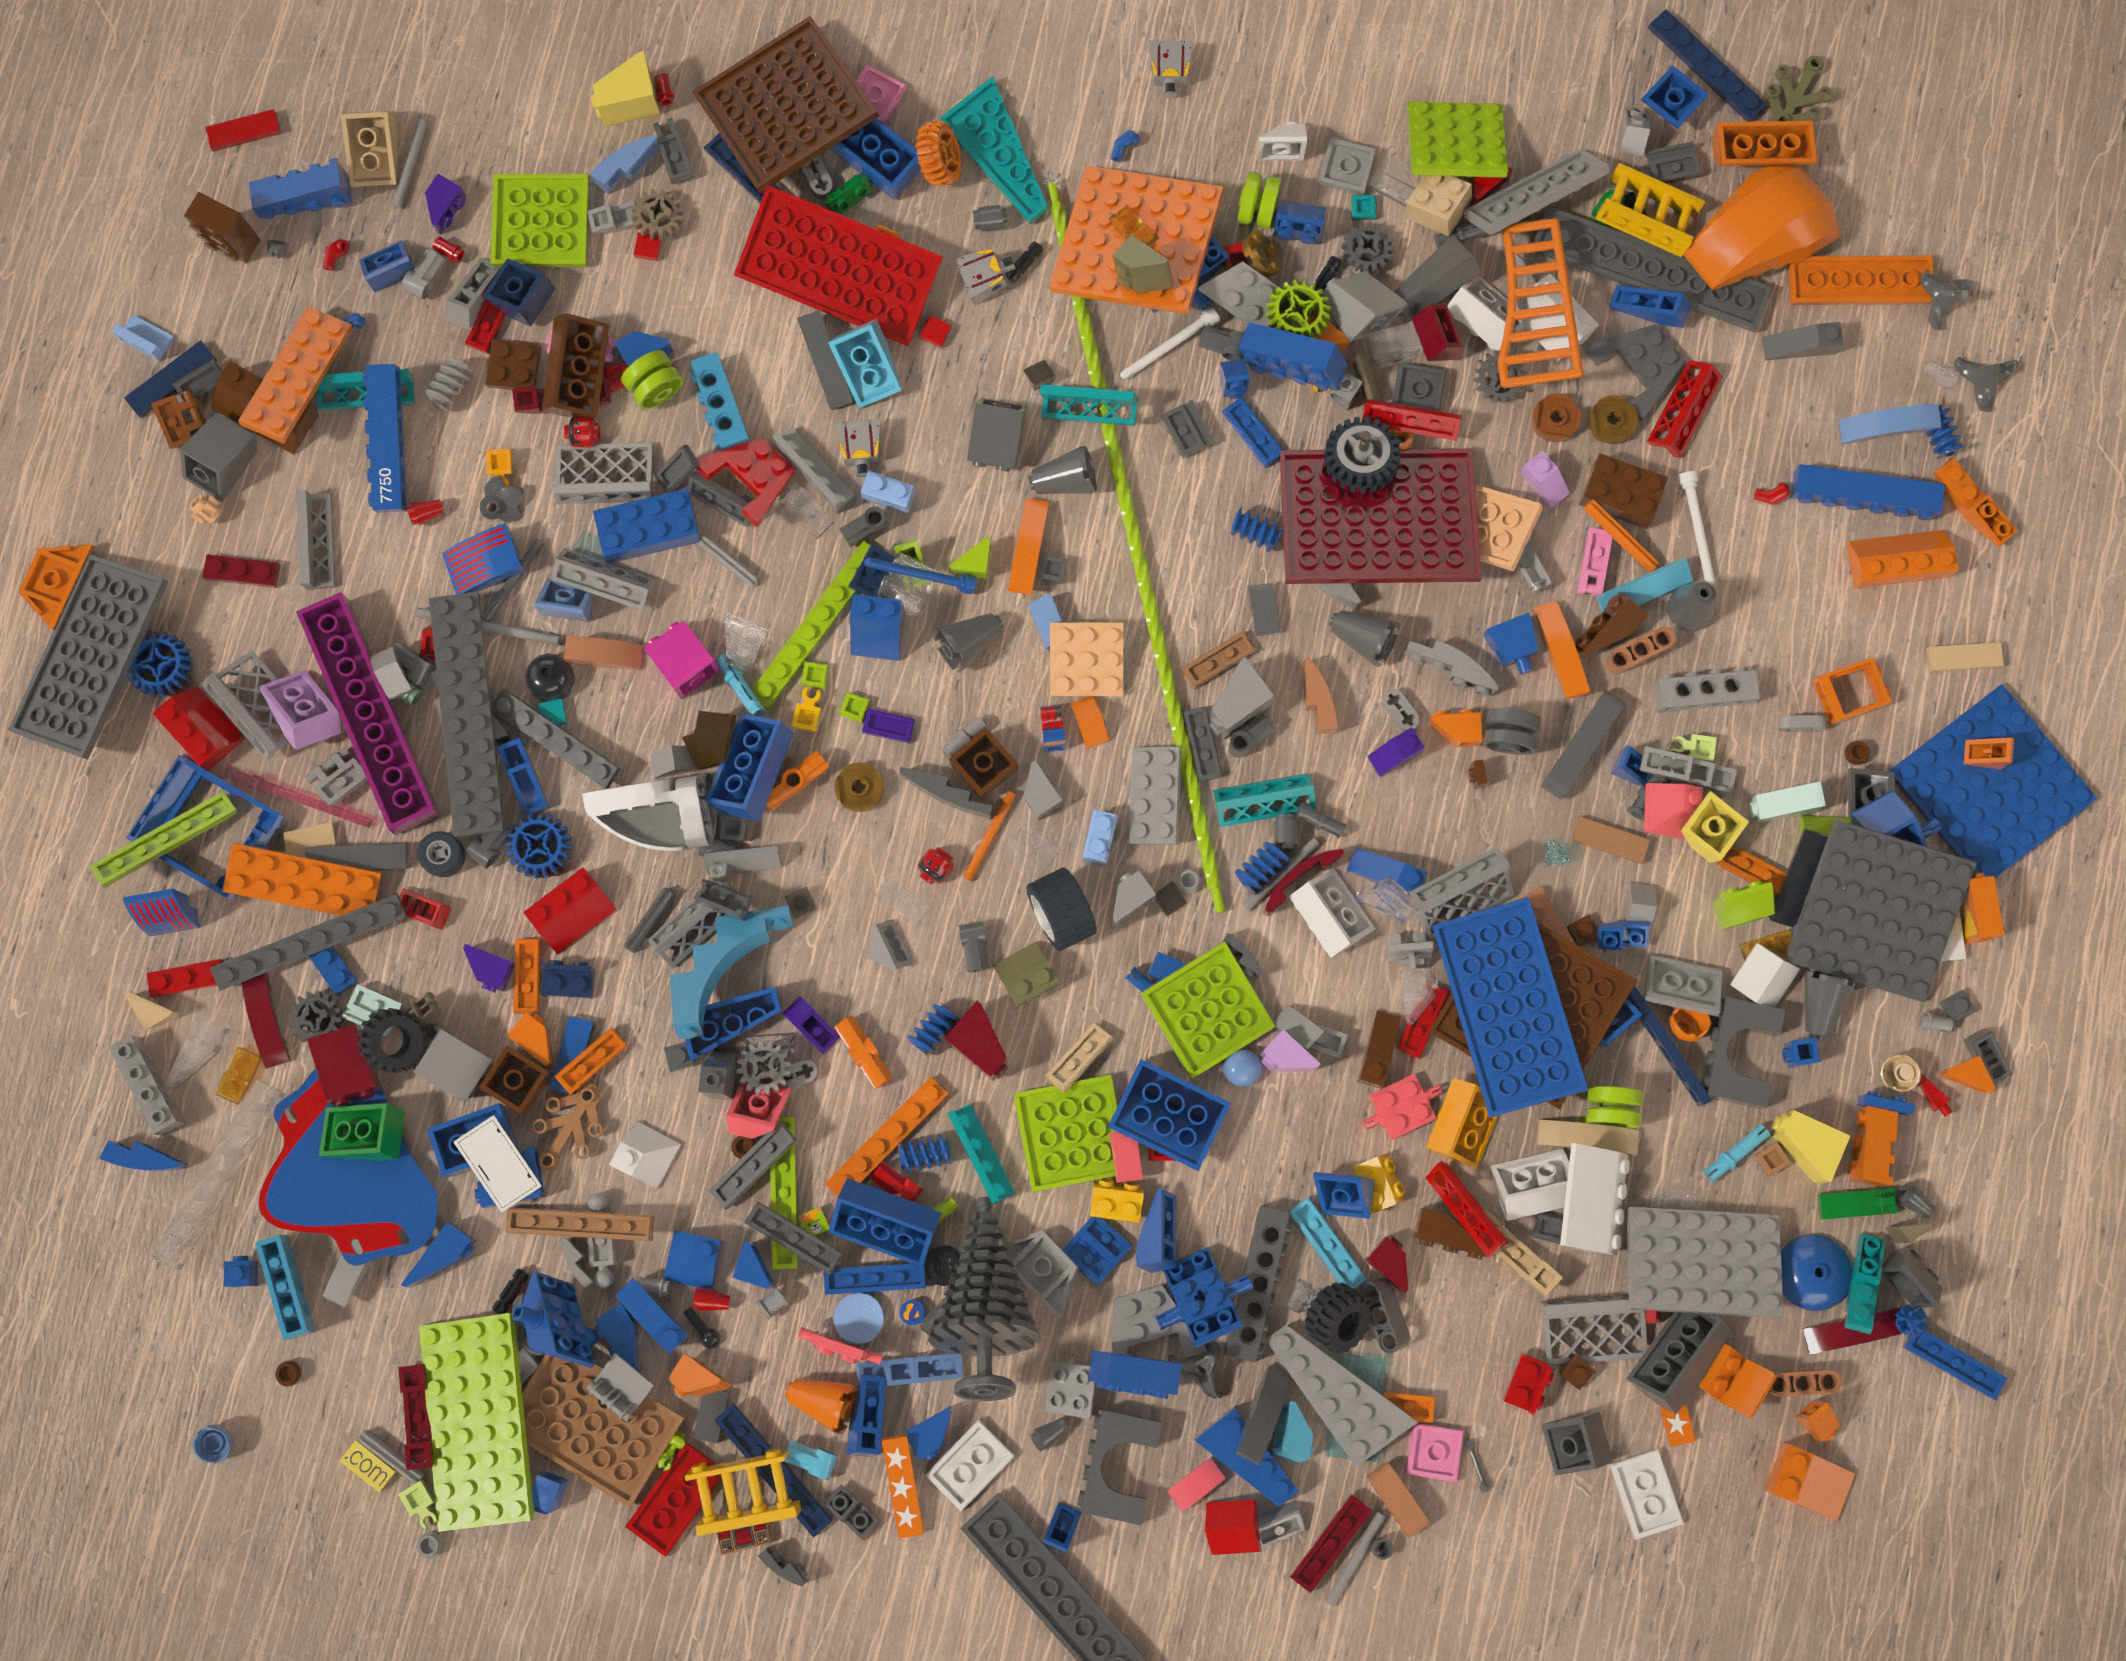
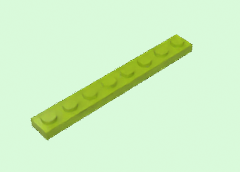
M865 541L860 544L751 689L760 704L768 710L851 601L853 594L857 593L848 588V585L870 547Z

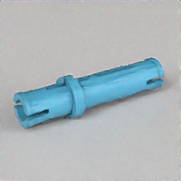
M728 654L720 655L715 662L725 676L724 680L727 685L732 686L750 715L762 716L765 713V708L762 707L744 680V674L741 669L736 668Z
M1758 1124L1755 1129L1730 1148V1150L1719 1154V1159L1703 1170L1704 1175L1708 1177L1713 1173L1708 1180L1715 1183L1725 1172L1736 1168V1163L1765 1139L1769 1138V1131L1766 1129L1760 1134L1765 1127L1762 1124Z

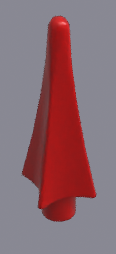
M1922 1074L1918 1085L1933 1112L1939 1109L1943 1116L1946 1117L1953 1112L1947 1104L1951 1099Z

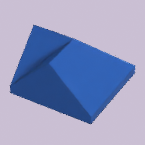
M1672 65L1642 97L1641 101L1678 129L1709 94Z

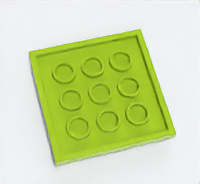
M1408 101L1411 175L1507 177L1508 167L1502 104Z
M494 174L491 266L502 267L507 258L528 267H587L589 175Z
M1225 942L1218 944L1140 992L1141 997L1190 1079L1195 1078L1275 1028L1270 1016Z
M1111 1075L1075 1081L1065 1093L1055 1086L1013 1093L1032 1193L1116 1176L1110 1133L1116 1131L1108 1127L1117 1109Z

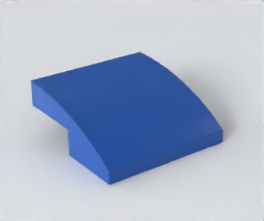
M1091 1216L1062 1250L1079 1266L1078 1270L1093 1284L1098 1286L1131 1249L1132 1245L1102 1218Z

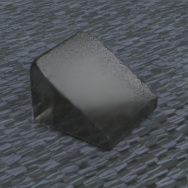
M1045 360L1023 370L1034 391L1040 389L1041 384L1048 385L1055 381V374Z
M1174 881L1156 892L1155 901L1166 917L1187 904Z

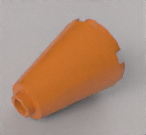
M796 1378L793 1382L788 1383L785 1396L789 1404L833 1433L841 1435L848 1427L844 1423L847 1418H851L857 1393L855 1389L858 1386L848 1383Z

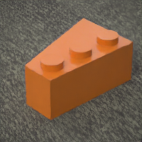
M1872 1106L1861 1107V1111H1858L1856 1116L1858 1131L1857 1135H1854L1851 1145L1854 1155L1853 1160L1849 1161L1847 1173L1850 1175L1849 1181L1875 1187L1893 1186L1894 1178L1889 1177L1890 1164H1895V1156L1891 1155L1893 1142L1895 1143L1897 1139L1898 1112Z

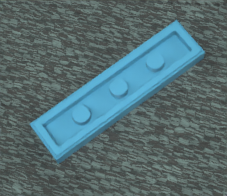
M1681 558L1596 597L1602 613L1607 607L1609 600L1619 592L1629 597L1637 605H1640L1688 584L1693 579L1687 559Z
M1309 1197L1288 1211L1338 1283H1345L1355 1290L1368 1280Z

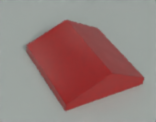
M1256 1499L1206 1503L1205 1533L1212 1555L1262 1552Z

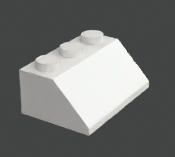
M1549 274L1534 286L1559 282ZM1561 292L1520 298L1517 301L1516 310L1562 304ZM1572 297L1580 346L1589 338L1599 324ZM1564 314L1519 320L1528 331L1566 325ZM1568 335L1537 339L1546 350L1569 347Z
M1477 275L1459 289L1448 304V309L1455 320L1464 323L1473 335L1481 337L1487 342V346L1491 350L1500 351L1506 322L1508 299ZM1515 320L1513 333L1523 332L1525 327L1519 320Z
M1334 868L1307 882L1289 896L1295 908L1301 913L1308 927L1314 932L1323 949L1331 958L1375 930V927Z
M1563 1148L1491 1166L1498 1199L1507 1221L1565 1207L1570 1162Z

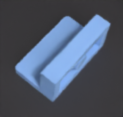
M135 315L131 316L125 327L116 324L111 331L119 340L159 362L174 340L172 335Z

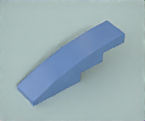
M961 1353L881 1360L880 1365L874 1362L856 1363L857 1383H859L860 1375L862 1374L886 1377L885 1386L963 1378Z

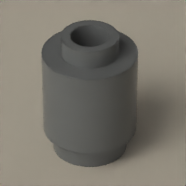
M1001 205L978 207V210L973 211L975 230L1003 229V224L1008 223L1006 209H1001Z
M1293 814L1277 815L1274 822V844L1282 851H1293L1294 847L1299 845L1298 821Z

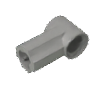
M426 249L414 270H409L404 276L402 288L423 300L426 299L433 289L434 279L446 262L445 259L435 251Z

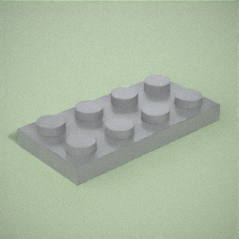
M1132 747L1128 844L1178 845L1181 747Z

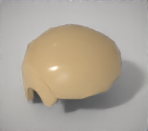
M1897 1054L1887 1058L1882 1064L1880 1072L1884 1085L1898 1092H1907L1914 1089L1921 1081L1922 1069L1918 1061L1905 1054Z

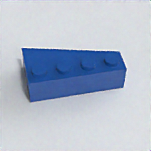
M778 987L764 989L707 1005L703 1021V1035L685 1039L690 1061L697 1059L783 1011Z

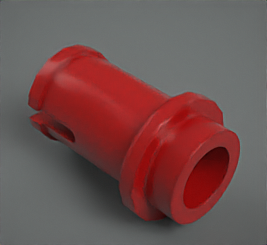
M666 73L657 74V76H654L658 93L656 100L662 106L671 105L675 95L671 91L669 76Z
M441 236L435 239L432 246L433 250L448 257L452 263H459L465 254L460 245L455 246Z

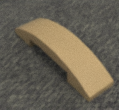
M1538 1120L1537 1145L1571 1148L1572 1143L1617 1151L1627 1155H1638L1639 1130L1589 1123Z
M1486 1209V1214L1509 1241L1506 1247L1495 1254L1544 1296H1547L1563 1277L1544 1260L1542 1261Z

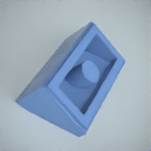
M1051 593L1028 604L1045 649L1050 648V622H1062Z

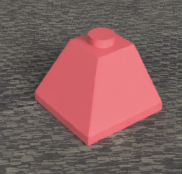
M1646 784L1644 832L1684 839L1685 837L1681 829L1703 801V788L1687 784Z
M762 1081L760 1084H769V1082ZM748 1082L740 1084L726 1114L728 1133L753 1139L773 1131L791 1093V1088L778 1085L779 1092L777 1093L774 1089H770V1096H767L764 1090H761L760 1095H756V1088L748 1091L746 1089Z

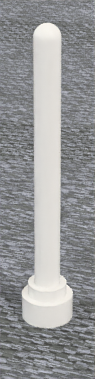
M1212 306L1204 309L1197 321L1124 369L1120 374L1121 378H1130L1204 326L1213 327L1221 322L1217 312Z
M1689 471L1679 474L1678 481L1683 490H1686L1705 582L1713 585L1715 578L1695 489L1699 481L1697 471Z

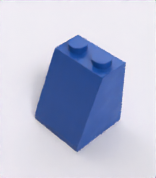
M853 594L850 612L851 655L899 661L905 621L902 600Z

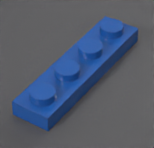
M925 1263L923 1267L915 1264L835 1268L831 1275L824 1272L825 1295L926 1288Z
M1925 1330L1915 1338L1910 1333L1902 1347L1992 1400L1997 1399L2007 1380V1377Z

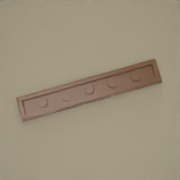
M509 1207L506 1233L653 1241L655 1216Z

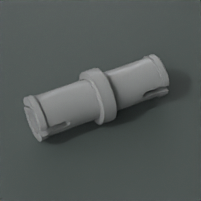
M976 717L966 728L956 732L957 736L941 748L942 752L947 758H951L976 735L987 728L986 724L979 717Z

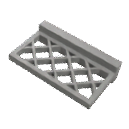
M595 444L591 448L556 445L553 495L557 504L632 502L653 497V444ZM647 450V457L640 463L633 457L637 451ZM614 451H621L624 456L617 463L608 457ZM573 452L577 457L567 465L562 460V453ZM590 452H597L601 456L592 464L584 458ZM630 459L636 467L627 474L620 467ZM582 460L588 468L578 475L572 468ZM606 460L612 467L602 474L596 467ZM641 469L646 474V482H636L632 477ZM616 470L624 476L619 482H611L608 479ZM592 471L600 477L595 483H587L584 480ZM567 472L576 477L570 484H561V478Z
M251 650L218 673H212L205 677L203 688L267 761L275 755L276 751L290 742L286 737L278 743L270 736V730H281L278 724H272L273 713L270 707L256 705L257 695H263L261 690L258 689L259 679L269 680L270 682L278 679L254 651ZM251 659L257 666V673L242 671L243 664ZM227 674L238 676L237 686L226 685L221 678ZM241 676L256 678L255 689L240 687ZM239 692L254 694L253 705L242 703L238 699ZM255 710L270 712L269 722H258L254 718Z
M1497 847L1409 892L1411 899L1416 905L1423 931L1426 932L1428 940L1436 937L1434 930H1430L1435 920L1442 923L1480 912L1515 896L1508 869H1510L1509 862ZM1487 884H1491L1492 886L1488 893L1482 892ZM1477 886L1474 891H1473V890H1469V889H1471V888ZM1500 886L1506 887V891L1495 895ZM1465 895L1471 896L1466 904H1461ZM1478 898H1483L1481 904L1473 906ZM1443 906L1449 907L1444 916L1438 915ZM1456 909L1462 910L1458 916L1452 917Z
M1629 1295L1540 1301L1543 1316L1546 1363L1550 1365L1567 1363L1572 1357L1568 1356L1571 1353H1576L1574 1349L1583 1339L1593 1347L1587 1355L1580 1356L1586 1362L1641 1358L1647 1350L1645 1310H1630ZM1629 1313H1638L1639 1322L1633 1329H1630L1622 1322ZM1614 1314H1622V1315L1618 1318V1317L1615 1316ZM1604 1315H1611L1616 1319V1322L1608 1331L1597 1324ZM1585 1316L1591 1323L1581 1333L1572 1324L1578 1317ZM1560 1318L1566 1325L1556 1335L1550 1330L1549 1319ZM1620 1323L1630 1331L1621 1343L1611 1336ZM1595 1325L1605 1333L1596 1345L1585 1337ZM1569 1328H1572L1580 1336L1569 1347L1560 1338ZM1639 1329H1640V1336L1636 1334V1332H1637ZM1550 1334H1551L1553 1337H1555L1552 1341H1551V1339H1550ZM1633 1335L1640 1340L1641 1351L1630 1352L1624 1347ZM1608 1337L1618 1345L1611 1354H1605L1599 1349ZM1559 1341L1568 1350L1562 1357L1552 1358L1551 1348ZM1621 1349L1626 1351L1624 1353H1619Z

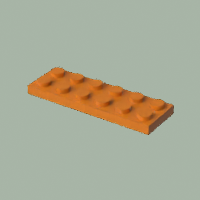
M1932 255L1809 256L1801 262L1787 264L1790 305L1932 304L1933 301L1921 284V275L1926 269L1933 274Z
M307 306L238 420L239 424L284 444L352 331L351 324Z
M234 842L231 846L222 892L343 915L377 901L382 872Z

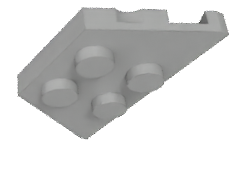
M1240 262L1229 270L1215 276V278L1199 285L1197 290L1247 325L1251 322L1269 327L1270 319L1266 318V313L1269 310L1266 309L1267 303L1271 302L1269 300L1270 295L1276 294L1275 290L1278 286L1246 263Z
M1044 1230L1007 1243L1009 1250L1005 1252L1011 1256L1019 1279L1056 1319L1060 1320L1063 1316L1079 1266Z

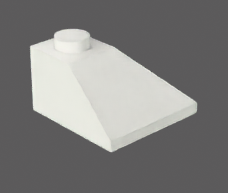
M1288 122L1260 136L1256 161H1303L1307 145L1305 124Z
M637 1121L621 1141L609 1165L658 1189L681 1144Z

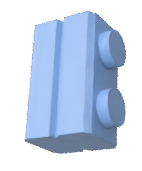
M872 471L867 472L861 489L862 500L907 515L916 493L914 485L905 482L902 484L899 480Z
M1093 810L1082 861L1107 866L1118 815Z

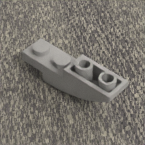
M1435 640L1432 648L1409 641L1404 655L1408 656L1410 661L1419 664L1422 662L1431 664L1433 669L1442 672L1449 670L1447 680L1452 681L1451 684L1455 687L1463 689L1469 687L1475 689V693L1486 697L1489 695L1493 696L1498 688L1492 677L1477 662L1446 643Z

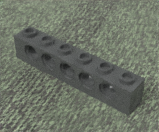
M1259 1206L1243 1276L1248 1274L1252 1285L1257 1277H1262L1265 1279L1267 1286L1262 1292L1251 1289L1238 1295L1235 1309L1243 1327L1230 1332L1225 1351L1227 1356L1255 1363L1257 1358H1262L1264 1343H1260L1262 1333L1267 1334L1270 1324V1318H1266L1268 1308L1273 1309L1276 1294L1272 1293L1274 1283H1279L1282 1269L1278 1268L1280 1258L1284 1259L1287 1244L1283 1243L1285 1233L1290 1234L1293 1219H1289L1290 1213L1264 1206ZM1267 1228H1274L1277 1231L1278 1238L1275 1242H1268L1265 1239L1264 1233ZM1263 1252H1267L1272 1256V1263L1268 1267H1263L1259 1263V1256ZM1251 1302H1257L1261 1307V1312L1256 1317L1250 1316L1247 1312V1307ZM1246 1327H1251L1255 1331V1338L1250 1342L1244 1341L1241 1336L1242 1330Z

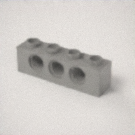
M1747 667L1733 669V672L1724 673V670L1721 669L1713 670L1707 675H1700V672L1686 673L1685 677L1667 674L1661 676V679L1654 684L1658 713L1754 704L1760 699L1756 670L1748 671ZM1726 682L1733 683L1736 691H1729L1726 688ZM1701 685H1709L1712 690L1711 694L1704 693ZM1677 687H1684L1687 690V696H1681L1677 692Z
M129 1035L109 1046L108 1048L153 1134L164 1136L185 1124L141 1038Z

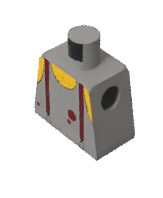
M1149 40L1148 56L1153 85L1163 86V96L1175 97L1177 96V86L1184 87L1187 85L1194 41Z
M993 249L955 258L974 306L1005 288L1007 283L1003 274L1016 269L1011 255L997 260Z
M880 419L835 423L845 465L855 466L856 477H866L867 472L870 471L869 464L879 463L882 435Z

